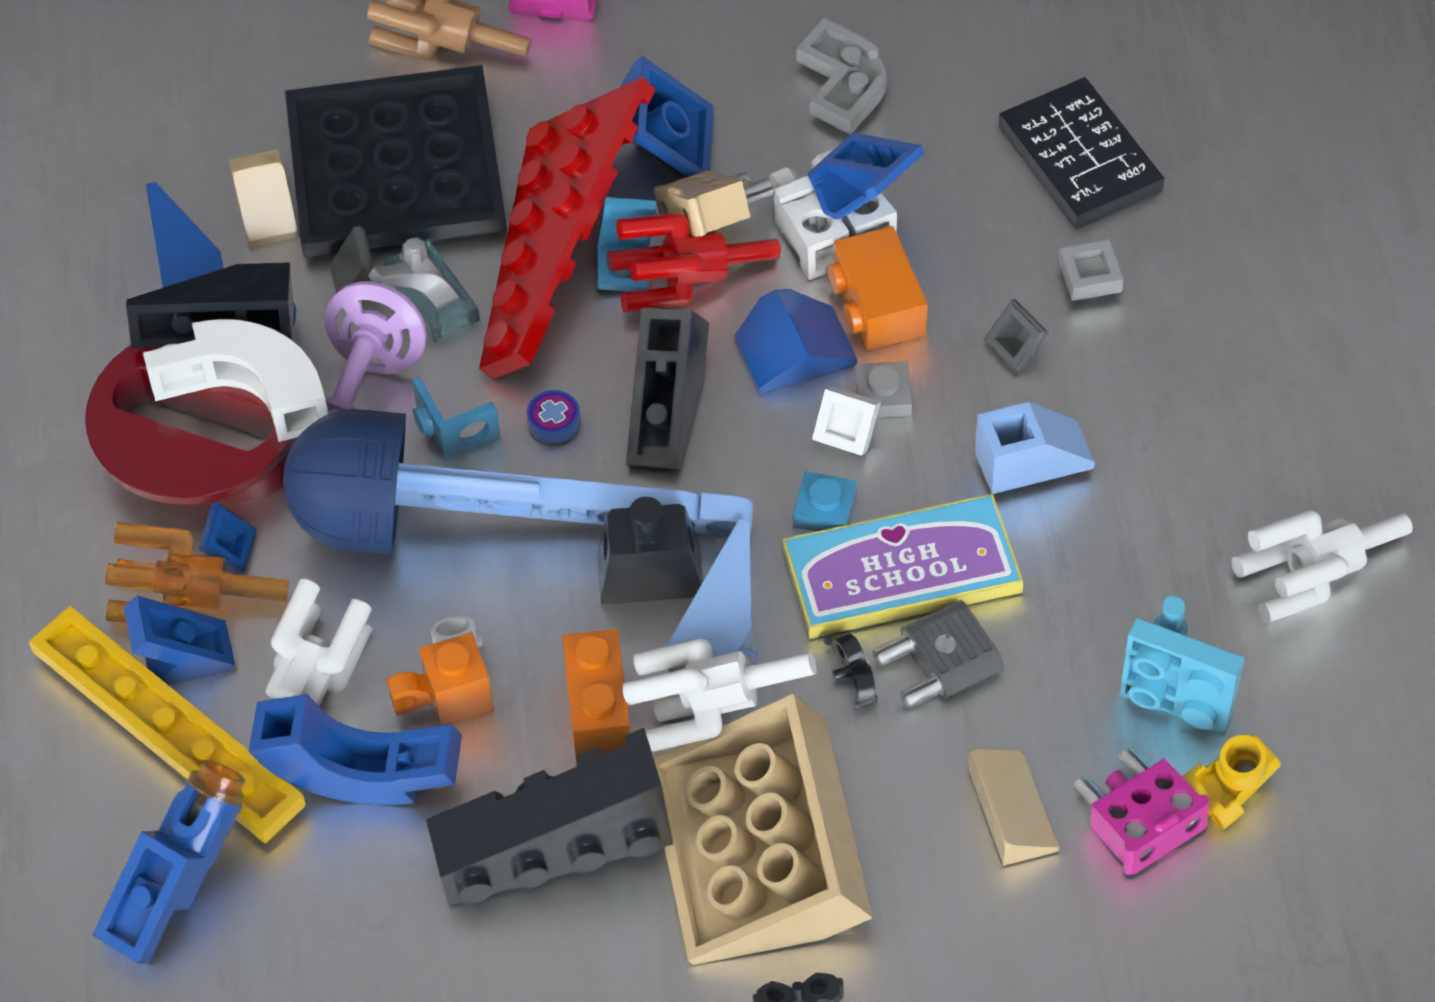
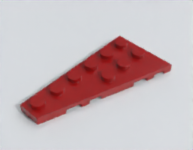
M641 77L584 104H578L569 111L547 121L538 122L529 128L479 364V370L492 380L532 364L555 313L554 307L550 304L551 298L560 282L569 281L576 263L570 259V256L578 239L588 240L605 198L618 173L616 168L612 166L613 161L621 146L632 142L638 126L632 122V119L639 104H649L656 89L645 78Z

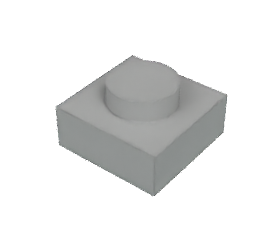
M1110 239L1060 248L1059 264L1072 301L1122 292L1124 279Z
M908 361L855 364L856 394L881 401L877 418L912 416Z

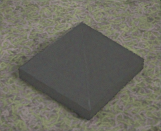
M1011 299L984 338V341L1016 373H1021L1049 332L1016 299Z

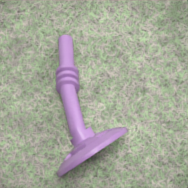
M355 282L337 291L328 303L325 312L326 332L334 348L347 360L333 398L326 399V404L329 407L328 414L342 410L357 409L352 404L366 371L376 374L400 373L412 367L421 357L427 342V330L424 319L413 302L398 290L378 282ZM361 300H372L382 303L395 312L387 318L379 312L363 310ZM343 307L347 315L343 319L341 325L342 336H340L337 328V317ZM353 321L356 324L357 329L351 336L350 325ZM408 328L410 346L407 354L402 356L398 354L404 339L402 330ZM392 333L393 346L390 349L384 344ZM380 358L384 364L370 362V359Z

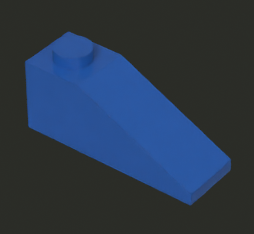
M156 182L146 184L162 287L224 268L221 251Z

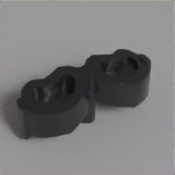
M846 631L824 638L823 642L825 645H831L833 651L845 664V667L832 671L834 680L839 681L850 676L853 678L858 694L855 710L877 703L878 698L875 691L873 672L866 661L857 638Z
M815 972L803 983L800 981L794 982L792 988L783 983L770 981L757 989L756 994H753V1002H840L844 997L843 979L841 977L836 978L832 974Z

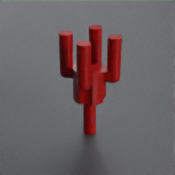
M682 213L618 219L616 222V232L619 240L666 235L663 245L608 251L607 266L610 272L630 270L634 282L667 278L669 282V287L622 292L620 297L621 307L624 313L641 311V308L663 309L686 306L693 299L692 284L725 280L728 265L779 259L781 247L778 239L726 244L722 233H716L715 230L703 236L690 235L688 218Z

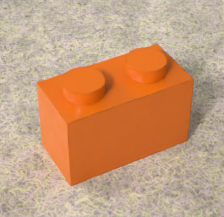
M894 226L834 241V263L827 266L829 281L835 294H843L846 301L844 313L849 330L852 334H860L866 351L926 336L928 304Z
M618 629L562 635L577 766H579L577 755L599 747L603 755L628 745L625 735L630 734V722L627 702L623 695V684L625 682Z

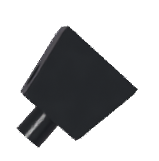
M640 497L633 501L629 508H616L606 512L597 552L601 605L695 597L703 583L701 549L685 506L681 504L661 505L655 498Z

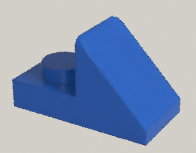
M138 595L124 606L132 653L144 656L147 668L166 684L173 685L225 673L235 667L226 620Z

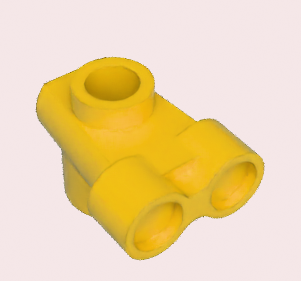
M1255 734L1251 736L1237 735L1225 742L1219 758L1206 767L1201 763L1196 764L1182 777L1199 795H1207L1209 797L1208 815L1217 826L1225 830L1244 814L1241 806L1281 767V763L1277 756ZM1248 766L1253 768L1249 772H1237L1241 767Z

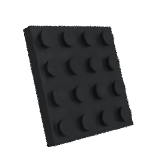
M483 65L285 90L303 257L337 253L352 229L361 226L362 230H365L369 249L401 245L407 242L409 238L413 239L416 237L422 241H432L507 231Z

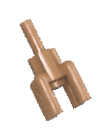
M372 0L367 13V19L418 34L417 39L374 26L369 37V45L422 60L434 59L437 56L439 46L466 54L467 50H470L473 41L527 57L532 39L479 23L480 7L457 0H386L385 3Z

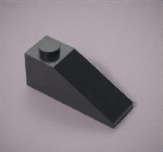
M290 262L235 264L126 300L131 348L163 347L169 344L193 341L196 339L192 323L218 319L241 320L260 324L274 329L292 340L294 304Z
M641 308L626 466L677 470L681 468L705 374L709 322L693 310Z

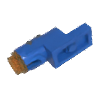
M208 760L202 762L198 771H191L184 789L174 797L159 830L141 831L95 928L94 937L138 964L150 962L174 910L192 907L210 868L215 863L224 842L230 834L245 796L241 791L245 782V778L229 767Z

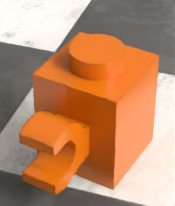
M473 632L418 648L423 674L401 672L386 678L390 690V700L396 715H405L423 706L432 704L441 726L453 725L494 712L489 676Z

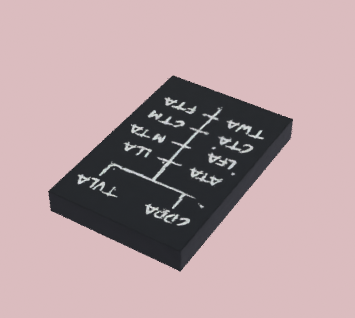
M1086 77L999 113L998 125L1075 227L1163 190L1164 176Z

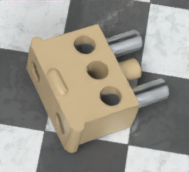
M707 170L667 185L657 186L654 188V193L660 215L682 213L688 218L689 234L703 236L710 231L750 218L748 203L773 195L774 188H771L773 184L767 178L753 183L748 181L751 180V177L747 172L729 177Z

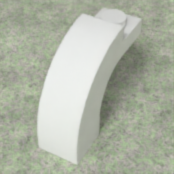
M227 319L192 323L196 340L180 344H169L160 349L143 353L155 401L212 387L230 386L241 388L255 394L266 404L271 413L279 442L299 437L308 426L328 415L322 384L311 359L291 339L266 326L248 321Z

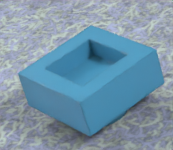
M805 471L793 512V527L821 531L849 525L857 496L858 481Z

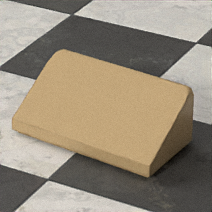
M985 748L970 750L968 770L1003 866L1058 852L1057 841L1023 751Z

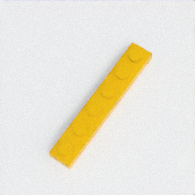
M68 606L29 640L31 649L36 656L187 780L189 778H198L209 781L219 786L218 791L225 796H236L240 799L242 807L236 820L263 843L266 844L306 806L304 795L300 791L268 771L248 752L247 748L73 607Z

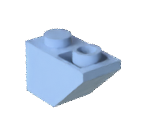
M1031 402L977 414L975 454L992 494L1094 469L1095 461L1080 426L1075 419Z

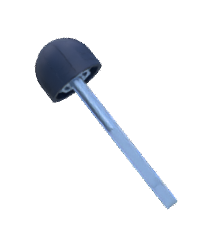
M351 409L328 414L312 423L300 434L288 453L284 467V493L288 507L297 523L317 541L329 547L346 551L392 555L399 505L603 525L606 512L609 510L629 508L633 501L640 497H652L657 499L661 505L681 504L685 506L696 534L729 537L739 518L748 521L749 533L752 531L753 502L739 496L703 492L699 495L682 490L403 464L406 413Z

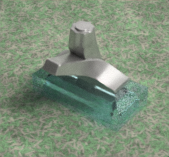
M418 237L409 238L403 244L402 252L384 260L383 267L374 268L369 274L372 282L394 286L396 290L413 302L424 319L427 333L434 342L480 321L477 305L428 239L422 241Z

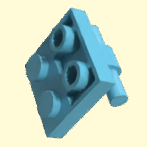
M1169 596L1164 599L1161 614L1155 619L1154 623L1136 618L1129 632L1120 695L1130 698L1142 708L1159 709L1183 718L1185 722L1195 728L1202 730L1212 729L1226 734L1233 719L1245 658L1186 636L1185 602L1178 596Z

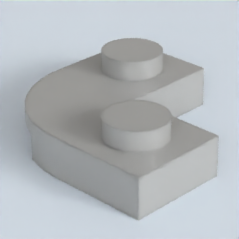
M823 18L796 48L797 62L829 78L809 100V114L851 135L882 100L886 91L887 72L882 60L879 58V48L870 40L826 18Z

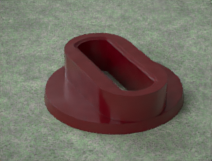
M130 345L115 356L98 376L91 389L86 406L85 425L87 437L95 456L105 471L127 490L157 502L190 505L213 502L220 499L235 502L255 501L274 494L284 486L283 475L286 459L297 438L278 441L271 413L266 404L255 394L237 387L219 386L155 401L143 353L162 347L131 348ZM149 400L266 440L256 448L245 451L130 413V411L138 404Z

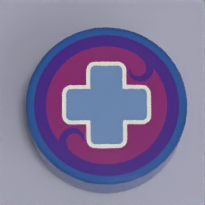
M549 390L536 395L527 407V421L530 433L537 440L547 444H559L570 440L576 435L581 424L580 408L576 399L572 395L559 390Z

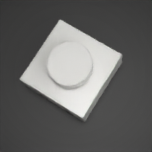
M834 386L826 388L812 440L861 456L868 452L881 401Z

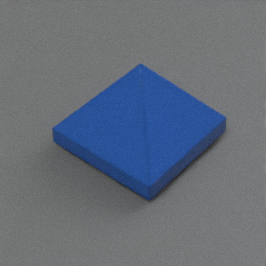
M215 502L211 504L198 549L237 576L243 575L256 529Z

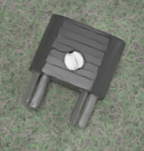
M958 600L901 627V636L872 650L873 658L879 666H883L910 653L926 676V679L901 691L902 702L907 708H912L936 695L946 699L1002 672L1004 669L999 651L962 600Z

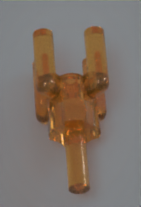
M116 523L114 544L169 550L167 561L157 560V563L117 559L116 564L108 563L105 585L153 590L154 593L163 594V603L186 609V606L218 610L221 607L223 595L283 602L288 600L289 580L225 573L226 558L192 554L193 536L187 530ZM109 599L106 609V621L127 623L124 606L129 602Z

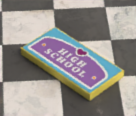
M993 494L782 539V550L809 639L935 612L958 600H962L968 605L1023 593V579Z

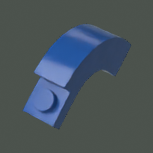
M308 694L257 702L248 752L277 777L311 793L360 804L403 805L415 803L417 790L455 785L462 735L452 724L390 733L357 729L333 719Z

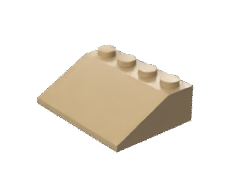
M794 693L723 725L721 733L715 738L681 745L654 757L663 789L673 845L666 846L665 851L688 962L697 965L819 941L873 918L826 719Z

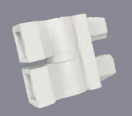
M833 149L817 155L812 161V168L832 152ZM786 167L771 173L769 177L773 184L771 188H774V193L771 196L774 201L775 224L781 233H784L790 246L795 248L798 253L800 267L809 281L828 274V264L834 263V241L894 226L897 233V211L882 192L844 218L835 220L823 213L808 175L799 178L794 169Z

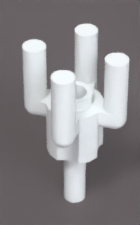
M1306 510L1249 531L1248 541L1253 550L1233 557L1231 561L1234 573L1242 578L1285 561L1288 562L1291 572L1275 579V588L1280 596L1261 602L1258 605L1261 619L1264 623L1269 624L1326 602L1331 595L1330 581L1361 570L1367 562L1365 550L1410 534L1413 529L1412 522L1408 515L1401 513L1360 529L1355 523H1349L1343 518L1322 525L1321 517L1316 511Z
M300 579L271 639L272 648L277 654L273 661L275 671L265 690L267 696L272 699L308 694L320 706L326 691L331 693L343 691L373 631L372 627L366 624L372 610L371 606L361 600L352 599L331 644L321 638L310 635L322 611V608L314 603L320 587L310 580Z
M699 638L636 653L634 655V666L640 676L684 665L686 667L685 669L626 682L623 684V695L627 704L633 705L679 694L654 701V713L658 722L695 715V719L645 730L651 751L654 752L717 737L722 731L721 714L756 706L759 698L757 688L815 675L817 668L811 652L753 665L750 657L745 656L741 651L713 657L710 642Z

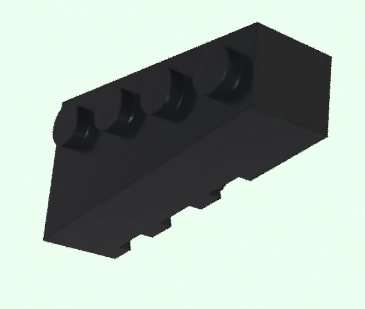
M645 728L625 735L628 745L603 755L602 750L596 747L577 755L579 766L563 773L551 776L545 770L525 777L524 782L518 786L516 792L506 797L497 791H492L426 819L440 878L449 906L460 903H479L496 893L518 887H537L550 878L572 872H591L608 862L630 856H649L662 847L673 845L663 789Z

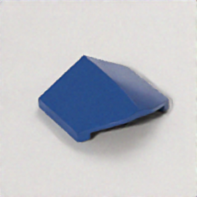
M853 132L807 174L823 213L836 220L844 218L878 196L925 153L921 145Z
M777 289L760 297L735 334V344L759 395L844 370L857 364V357L833 307L792 289Z

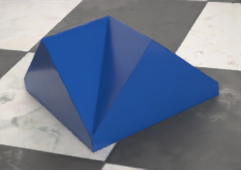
M644 56L637 59L620 87L643 77L656 89L649 104L640 103L632 122L638 126V129L631 144L685 177H690L707 170L710 171L714 106Z

